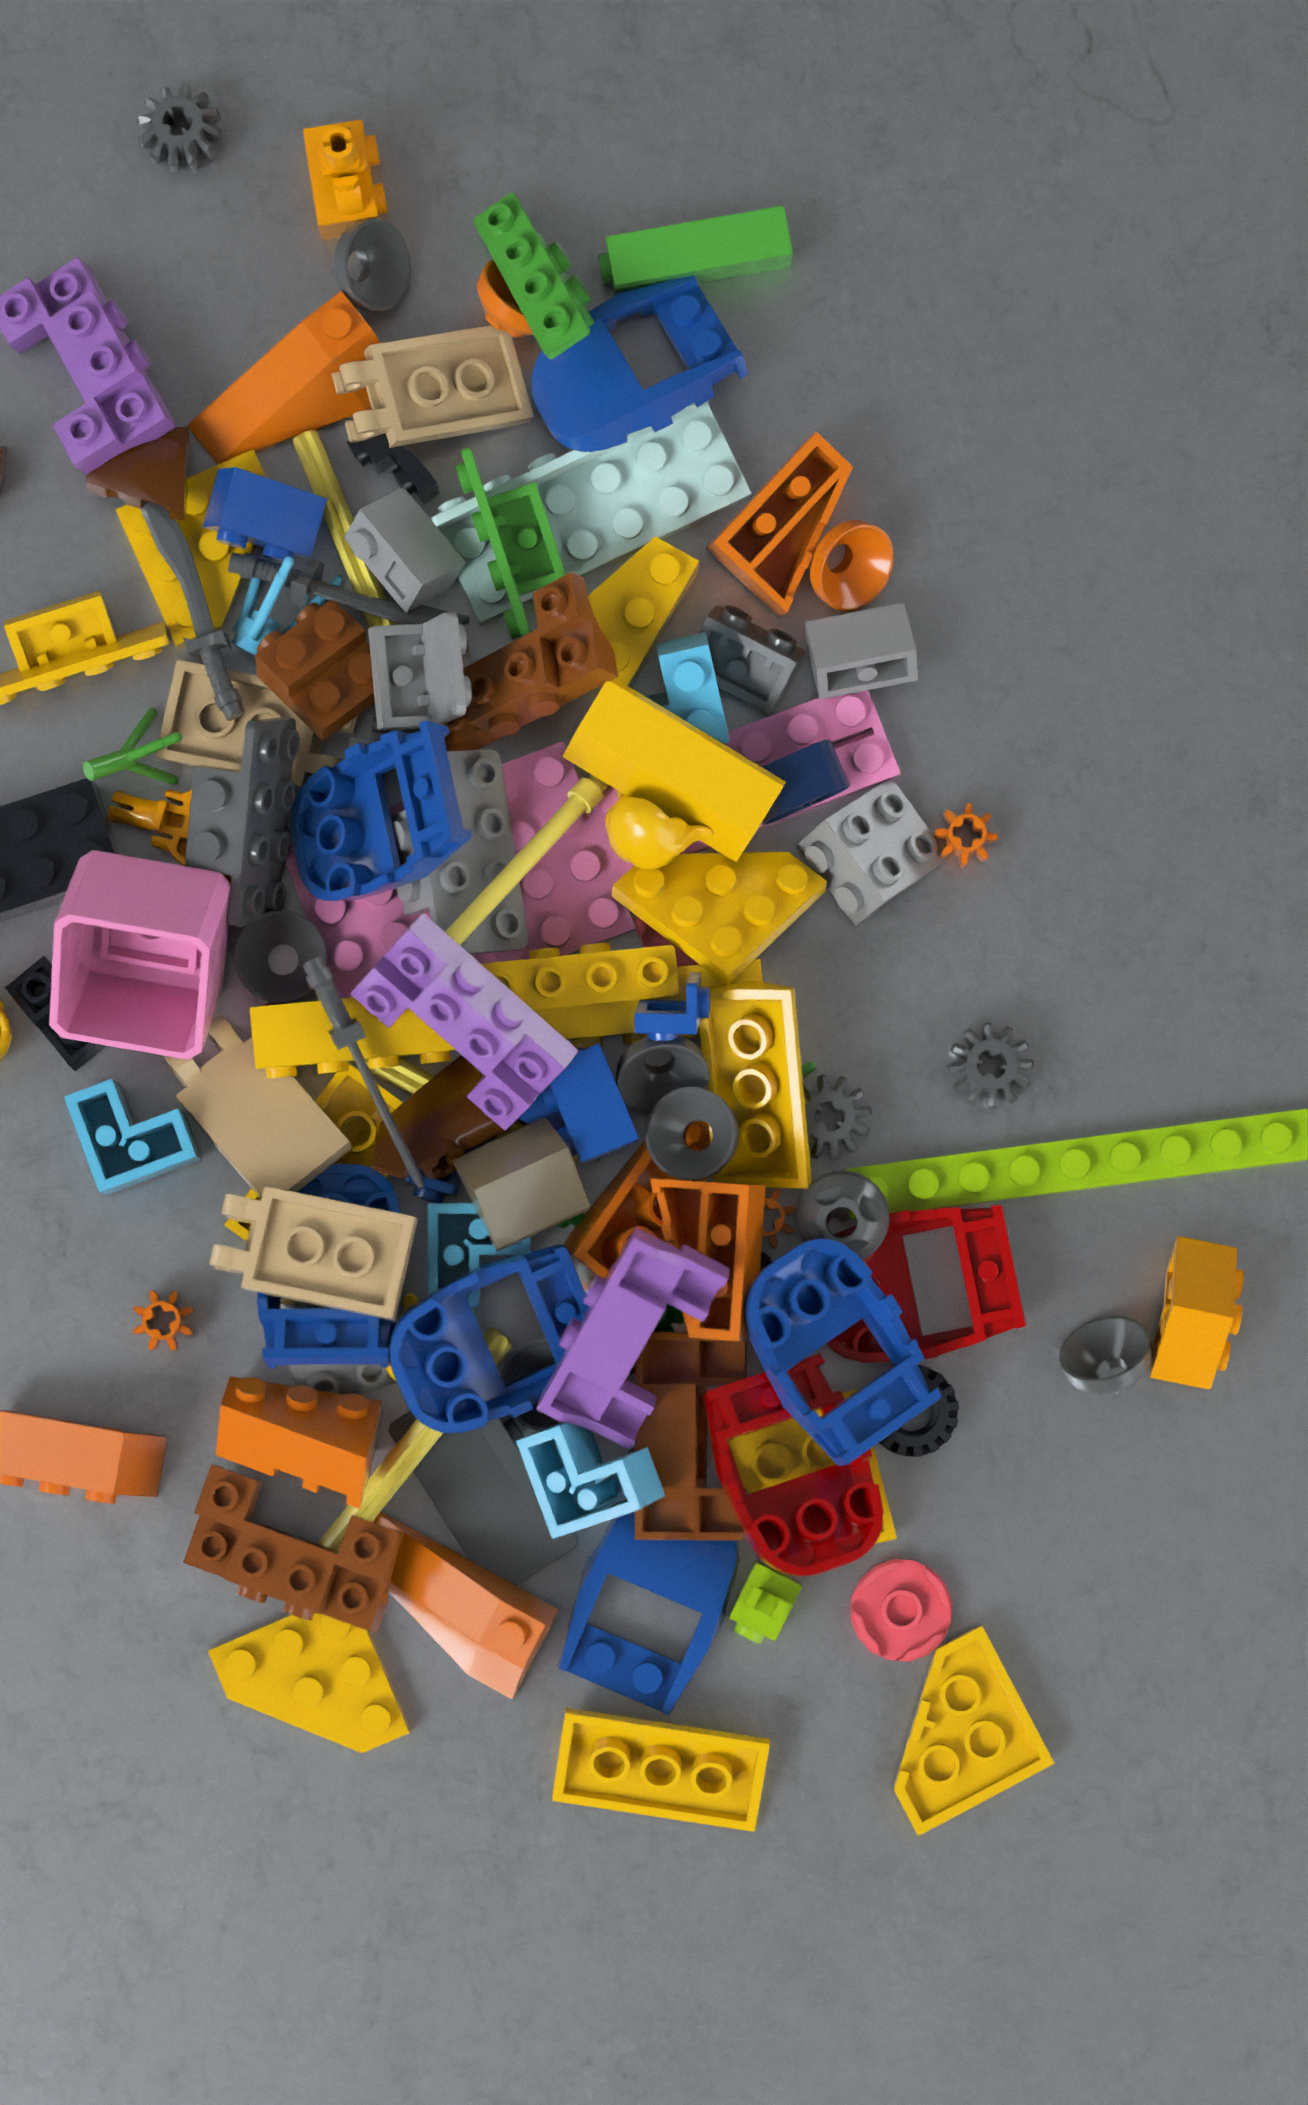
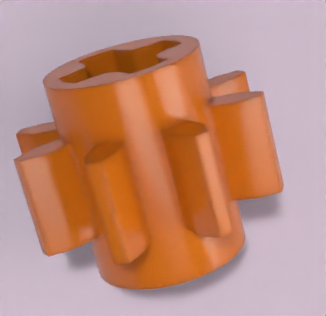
M967 803L963 814L957 817L952 811L947 809L943 816L950 825L949 828L936 829L933 835L938 839H945L946 847L943 849L940 857L943 859L952 853L959 857L960 868H965L968 858L974 854L980 861L985 862L988 854L982 847L983 843H993L998 839L997 834L987 832L985 825L992 815L987 813L979 818L972 814L973 808L971 803ZM962 824L970 825V833L978 835V838L973 839L967 848L961 846V838L953 836V833H957L960 830Z
M778 1188L772 1193L771 1198H765L764 1203L767 1211L776 1210L779 1218L772 1223L773 1231L765 1232L763 1227L762 1238H768L769 1244L773 1249L778 1247L775 1234L780 1230L787 1234H793V1227L784 1223L785 1215L791 1214L796 1209L794 1205L782 1208L777 1202L781 1192Z
M155 1290L149 1291V1298L152 1304L147 1308L141 1306L133 1307L137 1314L142 1315V1325L135 1327L132 1332L133 1334L147 1333L151 1337L148 1343L149 1350L154 1351L159 1346L160 1340H166L168 1347L172 1351L178 1350L176 1337L181 1333L194 1335L195 1331L185 1326V1317L193 1314L195 1308L185 1307L181 1309L176 1305L180 1292L173 1291L166 1302L161 1301L160 1295ZM162 1307L164 1312L175 1313L176 1320L169 1324L171 1332L167 1335L163 1329H154L152 1327V1321L158 1318L157 1309Z

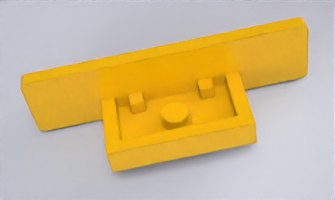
M100 590L4 620V628L19 668L0 673V705L14 700L18 696L17 692L36 687L38 691L50 690L62 685L66 681L65 677L84 671L87 676L96 675L111 669L114 666V661L130 656L134 660H143L159 654L162 651L161 646L169 644L165 622L116 636Z
M610 943L581 945L579 946L580 954L560 956L559 948L530 950L529 959L482 964L533 1011L675 997L679 994L676 953L672 945L610 951Z

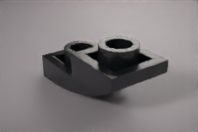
M386 433L364 441L350 442L348 440L346 442L359 464L364 467L371 463L378 475L396 464L397 468L392 470L391 473L400 488L404 487L410 495L415 492L423 504L440 493L436 480L403 445L389 447Z
M43 956L7 985L5 989L33 1024L41 1030L66 1063L74 1071H77L107 1045L61 1038L49 1026L52 964Z

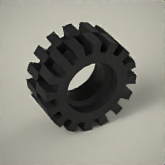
M923 1365L918 1366L929 1390L938 1388L942 1398L931 1405V1418L923 1428L916 1431H908L900 1427L879 1442L887 1450L902 1456L920 1457L939 1450V1447L947 1443L952 1437L951 1434L954 1428L957 1427L959 1420L957 1419L959 1402L956 1400L955 1390L952 1385L946 1381L942 1374Z

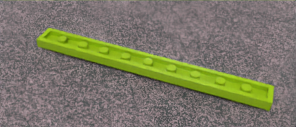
M1308 1108L843 1169V1171L856 1172L872 1180L884 1194L889 1207V1213L905 1210L917 1211L1307 1161ZM848 1209L850 1220L857 1219L854 1212Z

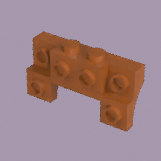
M570 572L533 592L538 628L474 663H472L467 641L465 654L462 655L463 675L468 676L471 683V702L469 706H466V712L463 716L442 724L449 728L450 734L444 737L448 752L480 750L502 737L516 734L521 727L543 716L556 713L561 706L618 677L614 649L595 618L586 591L585 580L582 576Z
M652 1332L635 1362V1385L656 1395L657 1398L655 1408L650 1416H646L637 1432L635 1447H632L628 1454L648 1447L665 1496L635 1511V1540L747 1541V1537L724 1489L707 1488V1416L703 1399L707 1386H723L747 1378V1341L689 1338L688 1333Z
M211 1464L194 1512L200 1516L183 1563L223 1577L224 1580L239 1585L236 1594L247 1599L265 1603L267 1596L281 1600L285 1602L282 1611L293 1616L312 1621L314 1613L323 1614L369 1632H378L388 1604L392 1571L404 1533L368 1521L362 1517L351 1515L340 1550L336 1551L268 1525L253 1522L254 1510L263 1482Z

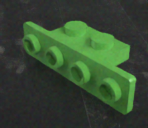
M511 192L477 215L473 222L543 353L549 359H554L589 335V327L595 323L585 306L586 303L591 301L589 293L576 275L569 277L566 270L573 266L569 257L557 241L549 245L537 232L519 198Z
M469 447L460 450L464 462L456 464L455 467L464 494L472 491L475 493L480 511L471 513L480 543L487 540L491 542L496 559L487 562L496 591L506 588L512 608L504 610L503 614L511 638L514 640L531 632L520 596L539 590L566 575L536 482L487 497L472 449Z

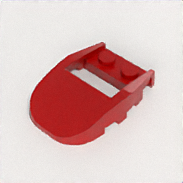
M991 1205V1208L962 1209L960 1207L889 1213L888 1231L882 1244L873 1254L863 1259V1262L872 1271L870 1278L886 1296L892 1294L903 1311L899 1314V1317L910 1339H916L924 1360L936 1358L939 1355L987 1340L989 1337L1027 1325L1005 1219V1210L1002 1205ZM857 1225L834 1235L840 1237L850 1235L855 1231ZM953 1226L973 1326L923 1335L903 1236ZM863 1319L827 1343L833 1351L849 1360H856L861 1363L890 1361Z
M820 1353L803 1359L787 1370V1373L810 1409L815 1412L820 1410L821 1414L824 1415L844 1401L845 1398L841 1390L832 1392L819 1368L825 1363ZM765 1372L706 1391L703 1399L717 1476L748 1541L757 1556L764 1563L787 1575L813 1576L852 1563L872 1549L882 1531L884 1511L879 1485L874 1484L869 1463V1458L872 1457L870 1449L848 1465L838 1466L835 1464L746 1494L728 1442L794 1418L783 1407Z

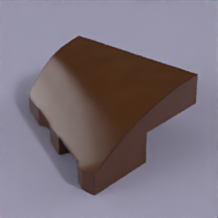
M175 427L160 438L132 447L105 462L86 475L87 492L105 498H120L127 505L142 509L146 502H151L169 508L170 519L185 520L188 498L187 465L190 445L188 427Z

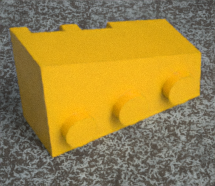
M656 536L588 595L595 618L614 649L618 672L616 679L631 688L634 686L657 646L656 643L661 639L699 573V560Z

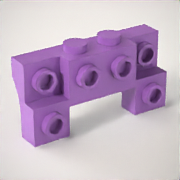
M76 257L37 284L27 277L0 295V330L7 343L20 354L47 336L50 337L85 401V404L52 426L73 465L87 475L120 453L140 444L156 440L177 426L146 371V368L151 366L147 354L136 340L130 342L124 331V328L129 326L125 314L113 299L108 302L90 267L79 257Z
M423 912L350 993L388 1028L409 1008L482 1072L484 1076L467 1095V1098L505 1131L530 1107L538 1095L567 1067L579 1052L578 1049Z
M635 1227L615 1264H612L605 1279L596 1275L591 1282L582 1303L589 1307L581 1321L572 1318L568 1323L558 1344L565 1349L564 1355L540 1396L536 1410L559 1422L570 1423L589 1429L631 1450L640 1426L646 1416H650L655 1408L657 1396L625 1379L665 1311L666 1303L704 1322L709 1313L711 1302L719 1288H723L728 1280L730 1268L686 1245H683L681 1250Z

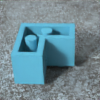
M706 632L656 643L666 692L645 697L723 744L729 743L728 728Z
M114 1079L106 1080L64 1096L97 1189L101 1194L110 1195L202 1160L186 1114L180 1109H175L135 1124L121 1085Z
M428 1203V1295L479 1267L480 1255H520L531 1252V1237L497 1252L473 1203ZM480 1289L466 1295L471 1307H480Z
M565 1422L544 1428L516 1441L552 1539L639 1510L665 1496L648 1447L603 1462L593 1432L581 1426Z

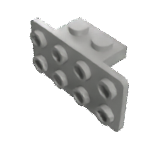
M493 749L447 752L463 828L471 830L472 838L427 877L397 888L398 896L403 902L405 916L421 915L422 912L424 914L430 912L431 920L444 932L515 857L501 758L499 753ZM405 810L390 816L401 865L407 863L406 858L414 853ZM520 882L460 945L470 955L517 951L527 946L528 933Z

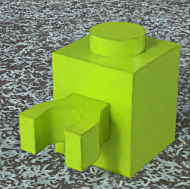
M755 1560L728 1614L729 1619L737 1622L733 1631L760 1645L764 1637L776 1641L803 1585Z

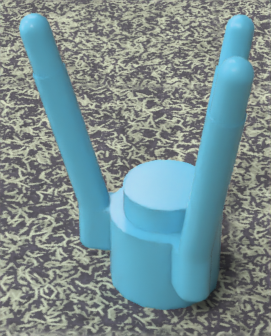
M288 556L284 559L259 611L254 610L262 579L253 578L250 581L240 616L232 629L236 634L231 643L254 657L258 653L257 648L261 640L270 632L278 631L281 626L280 623L268 616L294 563L292 557ZM336 575L329 583L340 586L344 578L342 575ZM316 595L309 604L316 602L322 606L328 599ZM297 617L281 633L282 635L296 625Z

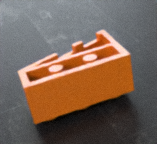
M816 431L805 439L705 548L777 617L786 614L853 466Z
M650 1178L653 1194L657 1195L664 1223L661 1227L665 1242L681 1250L683 1245H686L730 1268L728 1280L723 1288H719L710 1304L709 1313L704 1322L683 1312L689 1338L750 1341L745 1327V1302L752 1283L760 1273L766 1186Z
M230 1376L220 1407L216 1456L272 1477L277 1473V1470L303 1479L302 1488L317 1493L321 1486L347 1495L346 1504L361 1509L376 1449L381 1400L368 1399L354 1393L343 1395L319 1391L304 1385L288 1386L269 1383L255 1377L238 1378Z
M0 1410V1484L23 1487L24 1480L30 1479L40 1481L38 1491L69 1496L70 1487L85 1489L84 1499L115 1504L117 1495L158 1497L168 1437L155 1434L122 1431L118 1428L99 1427L76 1423L70 1420Z

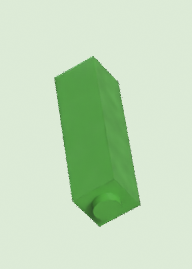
M784 205L606 236V253L598 254L602 283H612L614 296L625 291L694 275L698 283L790 268L793 258Z

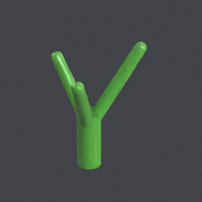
M149 708L121 749L85 761L83 763L84 774L89 781H93L127 769L176 785L179 781L176 775L137 762L136 760L180 742L182 735L179 732H175L135 748L157 715L155 708Z

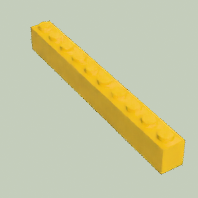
M756 959L751 962L731 983L763 982L761 960ZM701 965L677 967L679 994L675 997L647 1000L686 1001V983L690 972H701V986L724 983ZM354 997L341 999L351 1019H357L366 1035L365 1038L356 1042L364 1059H368L369 1069L400 1066L399 1056L419 1055L420 1064L451 1061L450 1052L457 1051L409 1008L388 1028ZM639 1000L535 1011L566 1040H572V1045L576 1049H586L598 1043L603 1047L602 1037L622 1035L623 1045L634 1044L647 1037V1033H635V1010ZM320 1001L249 1007L255 1070L266 1069L267 1079L297 1076V1066L317 1064L318 1074L349 1071L348 1061H354L347 1046L338 1050L334 1045L328 1032L333 1029L332 1024ZM698 1029L697 1034H678V1036L686 1039L699 1038L700 1030Z

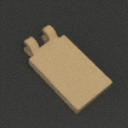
M492 325L372 344L364 351L366 361L341 364L339 366L341 372L332 374L337 394L350 393L366 387L372 410L354 413L352 415L354 420L345 422L350 442L364 441L386 433L389 447L391 448L528 424L534 418L512 335L505 331L497 330Z
M176 660L159 738L179 732L182 735V740L156 751L155 758L159 761L189 767L208 765L241 770L244 734L247 723L253 720L278 717L294 718L296 721V731H298L300 736L299 752L292 765L291 781L294 783L295 788L300 789L307 781L308 775L312 776L323 766L334 767L343 760L334 756L321 755L323 741L257 675L227 669L233 687L237 688L242 698L241 704L245 711V714L241 717L227 721L223 712L219 711L214 698L216 694H214L205 666L203 664ZM359 715L337 730V732L355 735Z
M221 1014L212 1020L208 1031L210 1033L209 1039L220 1051L211 1060L198 1068L192 1058L187 1060L170 1056L164 1057L170 1065L168 1067L169 1070L185 1087V1089L175 1095L180 1106L260 1199H262L264 1186L298 1192L352 1149L350 1141L294 1077L267 1079L266 1069L255 1070L252 1037L243 1043L229 1022Z
M264 1186L261 1201L232 1194L225 1195L221 1214L226 1215V1218L230 1220L251 1223L245 1250L214 1244L209 1265L215 1266L214 1268L218 1270L244 1274L241 1287L244 1290L395 1321L418 1219L416 1217Z

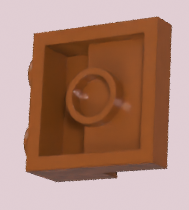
M330 600L323 606L316 602L307 605L299 613L294 627L283 635L277 630L272 631L259 643L258 653L255 654L257 677L322 741L375 703L370 645L366 641V630L337 602Z

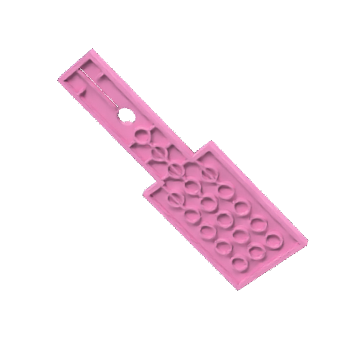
M869 690L820 700L816 698L729 731L730 742L724 743V745L762 767L807 746L830 739L831 743H835L833 744L834 750L851 785L839 794L783 819L766 825L761 823L757 831L874 787L886 780L895 779L901 775ZM864 732V733L859 734V735H857V736H854V737H851V738H849V739L843 740V741H841V742L835 743V742L840 741V740H842V739H845V738H848V737H850V736L856 735V734H858V733ZM564 741L501 764L515 856L569 799L567 796L568 791L579 781L573 763L562 757L567 749ZM609 785L602 792L604 795L603 800L589 814L583 813L521 879L520 888L528 933L527 946L517 951L472 954L471 956L480 964L529 959L530 950L559 948L560 956L573 955L580 952L579 946L604 943L636 931L629 909L611 896L613 884L634 866L632 863L623 861L615 854L610 845L605 827L606 813L618 800L615 788ZM403 802L389 807L390 816L405 810ZM698 840L689 845L680 854L700 853L712 847ZM292 843L290 844V851L285 862L306 918L317 927L324 938L327 948L326 967L330 968L335 978L333 983L339 992L338 994H340L341 999L353 998L350 993L420 915H404L403 902L398 896L397 888L358 900L324 901L315 897L305 887L300 877ZM430 912L425 913V915L431 919Z

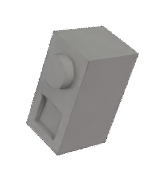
M404 487L359 509L344 537L353 553L367 565L405 613L449 591L466 563Z
M904 603L888 606L880 605L868 610L805 622L807 651L819 700L918 681L917 650Z

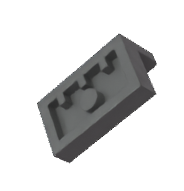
M716 605L707 615L699 633L706 632L718 688L771 715L796 666L802 659L805 650L796 646V639L788 633L774 628L767 631L752 623V617L745 611L730 605H726L724 608Z

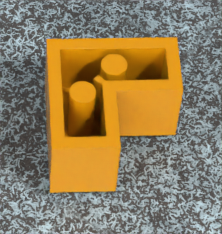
M1177 1236L1166 1270L1164 1307L1152 1342L1153 1360L1151 1362L1150 1378L1210 1390L1216 1371L1226 1370L1231 1349V1342L1227 1341L1229 1334H1238L1243 1313V1305L1235 1304V1300L1240 1298L1244 1282V1270L1236 1269V1247Z

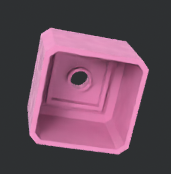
M92 850L79 858L54 923L49 1026L61 1038L187 1060L201 1053L224 984L231 883L220 872L96 850Z

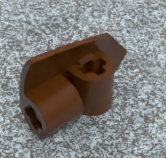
M463 1056L455 1059L391 1113L418 1170L421 1169L425 1176L431 1180L442 1179L456 1171L453 1159L464 1155L465 1150L469 1149L471 1151L505 1132L503 1128L467 1098V1095L481 1080L482 1076ZM382 1120L375 1143L371 1168L374 1171L404 1178L410 1174Z

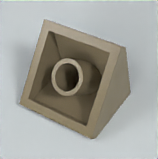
M546 1117L453 1159V1164L497 1252L590 1209V1204L569 1148Z

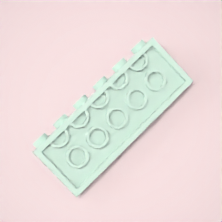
M708 401L698 408L692 403L671 417L673 424L655 433L650 426L628 434L627 443L606 450L593 452L573 450L556 458L555 453H550L531 462L528 465L529 472L512 480L509 475H503L484 485L487 497H491L536 482L565 573L574 572L582 577H586L638 552L655 536L661 540L666 539L752 497V493L708 405ZM464 496L453 498L437 508L438 515L432 517L431 520L466 561L457 579L480 626L503 616V611L512 608L506 588L496 591L487 562L496 558L490 540L480 543L471 513L480 511L476 497L467 501ZM533 592L520 596L523 606L534 601Z

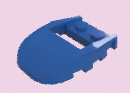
M694 275L619 293L590 310L589 313L595 323L589 327V335L554 359H549L541 350L533 368L531 389L534 404L552 436L559 443L572 450L593 452L627 443L628 434L651 426L655 433L673 424L671 417L692 403L698 408L715 397L713 385L733 372H736L739 379H742L748 375V370L740 349L736 348L699 287L697 278ZM641 313L643 317L655 314L687 368L686 371L671 376L643 390L609 332L616 328L615 322Z
M426 720L419 723L421 730L419 732L409 734L395 730L380 735L381 740L367 745L357 743L344 750L345 759L334 767L325 765L307 779L295 798L290 826L299 874L305 887L311 894L324 901H345L363 899L396 889L427 877L472 838L471 830L463 828L444 737L450 734L448 726ZM395 767L414 853L406 858L407 863L403 865L400 864L382 774Z
M332 1164L297 1192L400 1214L398 1198L391 1183L381 1173L363 1165ZM404 1283L395 1321L335 1308L281 1309V1297L257 1292L258 1318L263 1326L266 1348H262L264 1361L269 1369H277V1365L380 1364V1368H388L390 1362V1340L394 1327L399 1320Z
M814 1239L789 1250L759 1273L746 1297L745 1327L758 1359L785 1410L838 1466H842L854 1461L941 1399L942 1395L938 1388L929 1390L918 1366L924 1360V1356L916 1339H910L899 1317V1314L903 1311L893 1295L886 1296L870 1278L872 1271L846 1245L829 1239ZM863 1319L878 1344L893 1363V1366L820 1417L814 1410L810 1409L787 1373V1370Z
M558 1244L482 1264L423 1298L404 1312L395 1325L391 1336L390 1364L407 1406L422 1424L443 1433H462L484 1427L487 1421L510 1414L515 1418L533 1409L532 1405L539 1401L540 1396L564 1355L565 1349L558 1344L568 1323L572 1318L581 1321L589 1307L582 1303L585 1291L566 1246ZM517 1272L556 1363L504 1385L466 1295Z
M635 1511L613 1518L605 1529V1534L592 1556L588 1557L582 1571V1578L568 1622L569 1628L563 1653L559 1657L557 1664L558 1668L669 1715L705 1657L716 1635L719 1633L726 1617L725 1612L731 1589L734 1586L740 1559L738 1541L635 1540ZM608 1573L702 1613L682 1663L587 1623Z

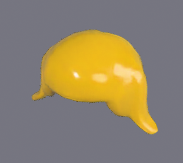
M618 790V800L605 816L606 831L615 854L623 861L643 869L654 870L667 865L689 845L698 840L707 839L712 835V830L709 827L688 825L680 817L669 818L654 803L643 798L625 795Z

